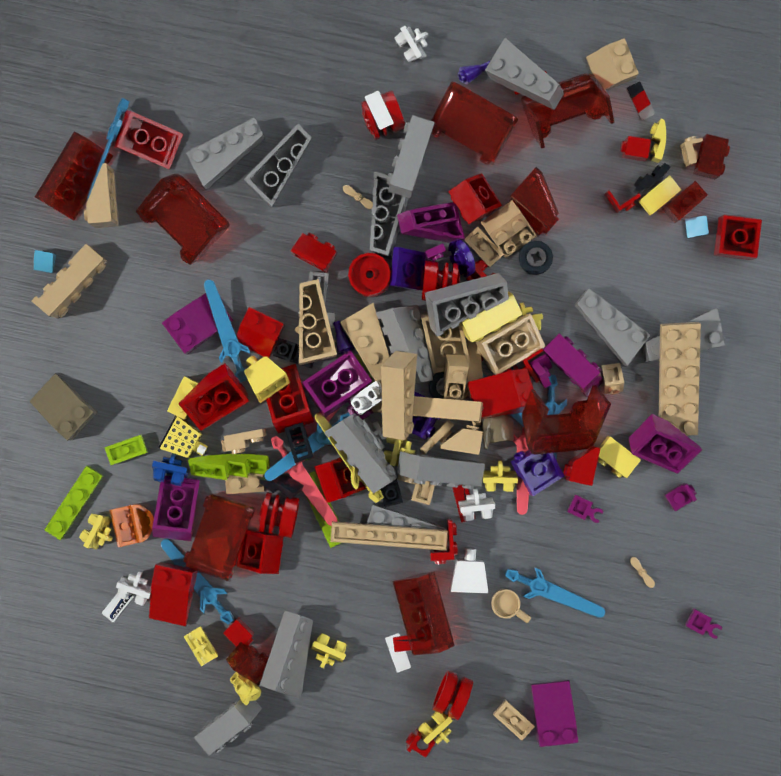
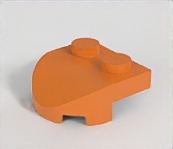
M128 505L110 510L118 547L141 543L149 538L152 532L154 517L145 507L141 505Z

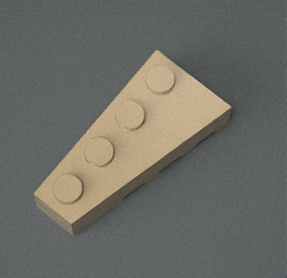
M85 244L69 261L70 267L61 269L57 273V280L47 284L43 288V295L40 298L35 296L32 302L48 316L62 318L69 310L67 307L80 298V292L93 283L94 280L92 278L96 273L100 274L105 269L107 260L91 246Z
M374 303L340 323L374 381L379 380L382 387L381 366L389 358Z
M395 351L381 366L383 437L405 440L413 432L414 424L412 418L417 354Z

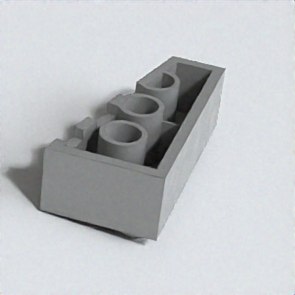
M413 115L410 122L406 121L403 131L406 133L405 139H400L398 150L401 151L399 156L395 155L392 167H395L393 173H389L386 184H389L388 192L411 199L418 178V172L421 169L428 143L431 139L434 126L433 121Z
M254 117L186 152L203 187L207 190L231 167H234L239 160L265 140V137Z
M418 305L396 307L376 312L378 319L381 318L383 322V333L388 335L391 343L389 346L391 353L401 351L417 354L415 384L432 381V369Z
M717 308L685 322H699L701 324L700 351L725 346ZM660 335L647 340L642 346L645 362L660 359Z
M354 413L324 433L328 438L330 436L334 438L337 442L335 447L339 451L342 450L346 453L347 462L354 468L357 467L359 469L358 475L372 493H375L397 478L393 466L387 463L383 451L374 443L372 434L364 428L362 419Z
M400 451L397 474L414 479V483L425 484L426 481H430L431 485L436 486L446 483V486L457 488L458 484H461L463 488L474 489V486L482 487L485 464L455 458L450 460V458L433 457L417 453L414 455Z
M376 504L372 505L366 523L446 530L444 526Z
M284 611L260 686L301 699L313 624L312 619Z

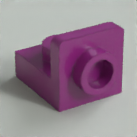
M544 354L530 362V365L544 388H547L551 385L548 378L551 374L548 370L552 368V364L548 355Z
M682 483L664 494L674 511L697 500L695 489L691 484L688 486L687 483Z

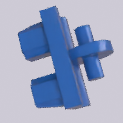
M172 453L170 458L163 457V462L165 463L153 461L154 481L164 482L165 475L170 474L172 475L171 484L181 486L184 478L188 477V468L180 467L183 461L176 459L177 454Z

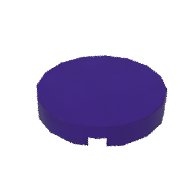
M460 239L449 243L448 251H451L452 254L450 256L452 265L453 263H458L460 275L464 274V277L472 275L476 268L469 247Z

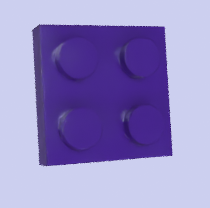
M394 247L390 286L422 291L425 252Z

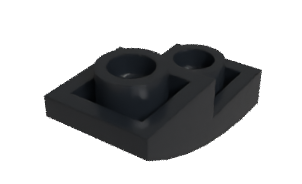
M666 163L662 164L661 167L657 165L651 173L653 177L649 174H646L644 177L640 176L634 183L636 188L633 192L637 194L652 186L670 169V166Z
M278 338L273 356L299 364V344ZM314 362L302 366L312 369Z
M397 478L380 489L384 496L383 503L385 507L403 503Z
M283 474L272 481H267L265 477L259 480V483L272 493L279 490L290 499L300 493L304 487L298 481Z

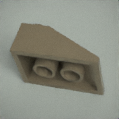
M56 373L30 400V403L67 441L73 440L98 413Z

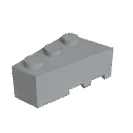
M239 699L201 729L194 739L208 755L214 751L218 753L226 746L224 743L227 741L233 742L239 736L238 733L241 730L245 732L253 725L251 721L262 708L255 700L249 701V704L245 705Z

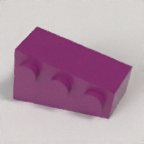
M453 202L411 209L397 215L401 234L451 243L456 239H465L458 208Z
M559 333L543 349L544 353L588 397L603 383L601 373L599 372L601 369L595 362L590 363L586 359L587 355L581 349L576 350L572 346L574 343L569 337H563Z

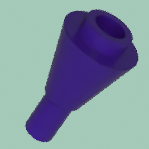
M490 61L481 65L460 67L458 72L460 82L465 85L471 83L485 71Z
M340 321L334 322L337 354L344 355L350 350L353 353L352 350L355 347L343 331Z

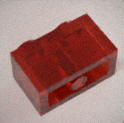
M706 134L702 137L703 142L699 148L698 160L693 174L716 180L720 175H723L725 170L723 161L724 157H727L729 154V139Z
M694 181L662 210L676 223L696 207L708 194Z
M240 642L226 660L234 671L259 686L269 657L263 652L261 654L258 653V650L251 644L247 646Z

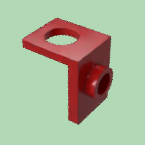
M610 190L604 194L617 213L623 209L628 211L636 205L634 201L641 197L640 193H638L620 206Z
M543 349L522 360L525 365L522 369L527 368L529 376L535 382L540 380L531 368L528 360L543 352Z
M416 729L406 739L407 751L411 752L413 749L426 758L436 742L432 740L426 749H419L417 743L423 736Z

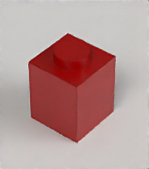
M628 136L621 143L620 152H623L622 158L645 162L649 156L651 139Z
M238 617L223 634L240 649L242 646L246 648L252 643L253 639L251 637L254 635V632Z

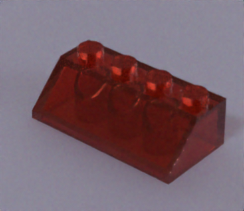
M73 132L35 198L70 219L75 220L87 200L104 149L86 137ZM109 152L104 162L109 164L113 157Z
M435 571L393 581L412 655L441 653L454 647L455 644Z

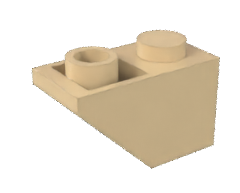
M446 354L444 399H464L469 369L465 355Z

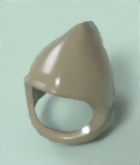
M503 415L484 418L482 426L484 449H488L489 443L514 441L513 419L510 416Z

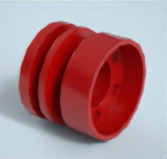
M393 91L381 94L393 120V124L390 125L391 130L394 133L404 130L405 121ZM365 100L361 102L362 115L368 131L375 140L380 139L378 132L380 129ZM385 127L381 129L384 137L387 136V129Z
M425 260L422 288L423 301H426V292L460 283L458 263H453L452 271H448L449 263L445 262L443 271L439 270L438 261Z
M267 492L260 508L259 532L264 533L266 526L269 525V534H272L275 526L279 527V536L292 538L300 498L293 497L290 499L286 497L284 504H280L279 494L276 495L275 501L272 502V493Z

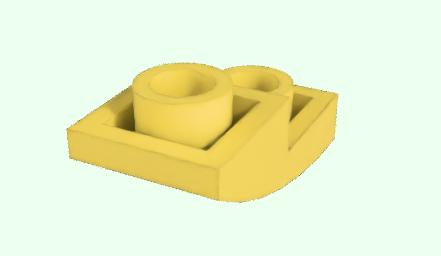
M663 119L654 123L650 134H653L651 140L657 142V144L654 143L650 152L653 155L651 161L656 163L662 160L666 145V125Z
M669 175L638 200V202L649 215H652L679 193L681 188Z

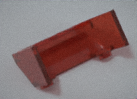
M590 73L559 82L564 95L555 110L526 96L521 98L532 134L541 149L545 148L543 138H546L551 133L552 125L586 114L588 118L594 120L605 116L611 124L615 123L610 96L595 76Z
M593 385L587 400L575 402L569 413L547 415L548 407L536 391L531 390L522 412L527 448L534 455L589 449L597 440L611 403L600 389Z

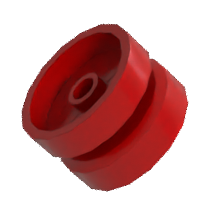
M375 253L361 254L352 261L349 267L348 277L350 284L358 293L365 297L380 296L390 286L391 268L383 257ZM368 272H373L372 278H368Z
M447 670L438 688L432 710L442 714L448 707V717L459 720L470 698L473 680L463 677L457 684V673Z

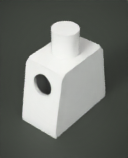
M466 548L464 559H456L451 592L488 593L485 564L483 560H476V549Z

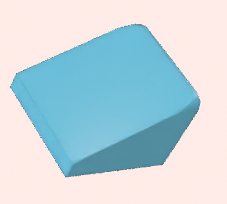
M706 215L685 219L687 238L707 236L709 234Z
M35 250L34 270L53 273L56 254Z

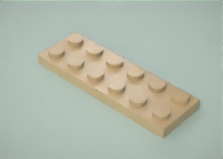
M699 322L660 324L659 417L669 421L686 436L698 435L701 324Z

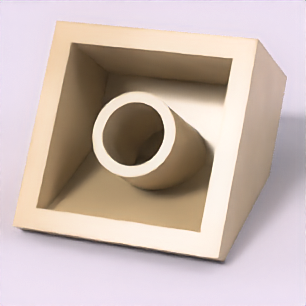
M625 38L608 44L586 57L600 93L632 81L639 74Z
M466 425V429L461 428L440 443L439 448L479 455L483 432L479 431V427Z

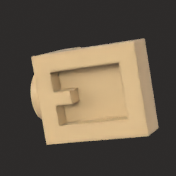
M696 136L686 138L685 142L680 145L685 168L697 163L698 152L693 146L701 144L703 138L697 139Z
M621 364L601 365L604 394L615 395L623 392L624 378Z

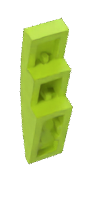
M219 454L194 457L188 460L191 475L227 480L229 475L248 478L250 473L265 475V472L270 469L269 456Z

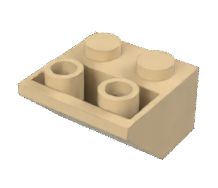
M513 200L481 222L505 258L537 237Z

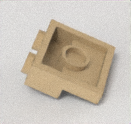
M266 429L224 436V440H221L223 452L231 451L232 454L245 452V448L249 447V442L263 441L262 437L267 436Z

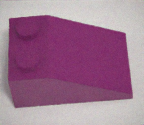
M206 293L162 322L184 354L187 355L218 333ZM227 312L230 322L234 321Z
M350 350L302 383L304 389L326 418L371 384L372 380Z
M651 414L629 437L633 455L677 474L702 451L698 444L669 421L654 414Z
M165 476L164 482H160L152 526L153 537L192 541L200 480L184 478L182 485L176 486L171 484L172 476Z
M570 681L531 684L539 746L578 743Z

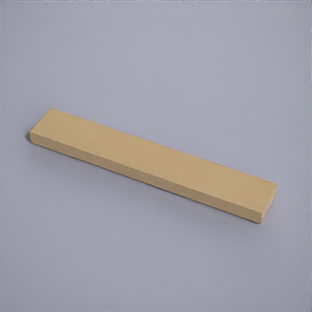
M414 396L413 416L481 422L483 402ZM382 401L371 408L374 413H382Z
M332 521L331 542L447 551L448 530Z

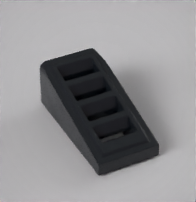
M304 423L286 427L285 432L295 464L313 459L314 456ZM302 433V435L292 438L293 435ZM304 439L303 442L294 444L295 441ZM306 445V448H303V449H300V450H297V451H296V449H295V448H298V447H301V446ZM308 451V455L298 458L297 454Z

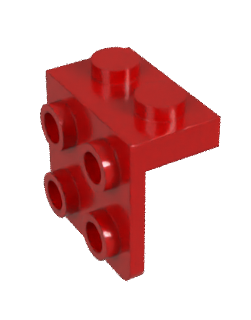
M451 518L447 519V551L429 550L430 560L434 561L435 564H446V560H454V555H458L457 543L453 542V535H457L455 522L452 523Z

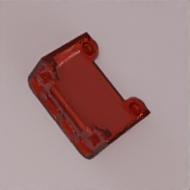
M451 82L431 119L434 122L432 134L436 137L446 135L478 153L479 160L482 163L494 165L516 127L518 118L462 85Z
M535 167L511 194L510 201L513 200L535 234L540 236L541 233L546 235L559 220L557 217L559 211L543 172Z
M172 174L160 179L135 211L145 223L157 222L182 247L180 257L189 265L194 264L230 226L227 219L179 174Z
M211 494L210 497L206 496L203 504L205 511L191 551L186 552L183 562L186 563L188 568L230 582L233 576V567L236 565L237 557L250 525L249 520L251 521V518H253L256 509L255 507Z

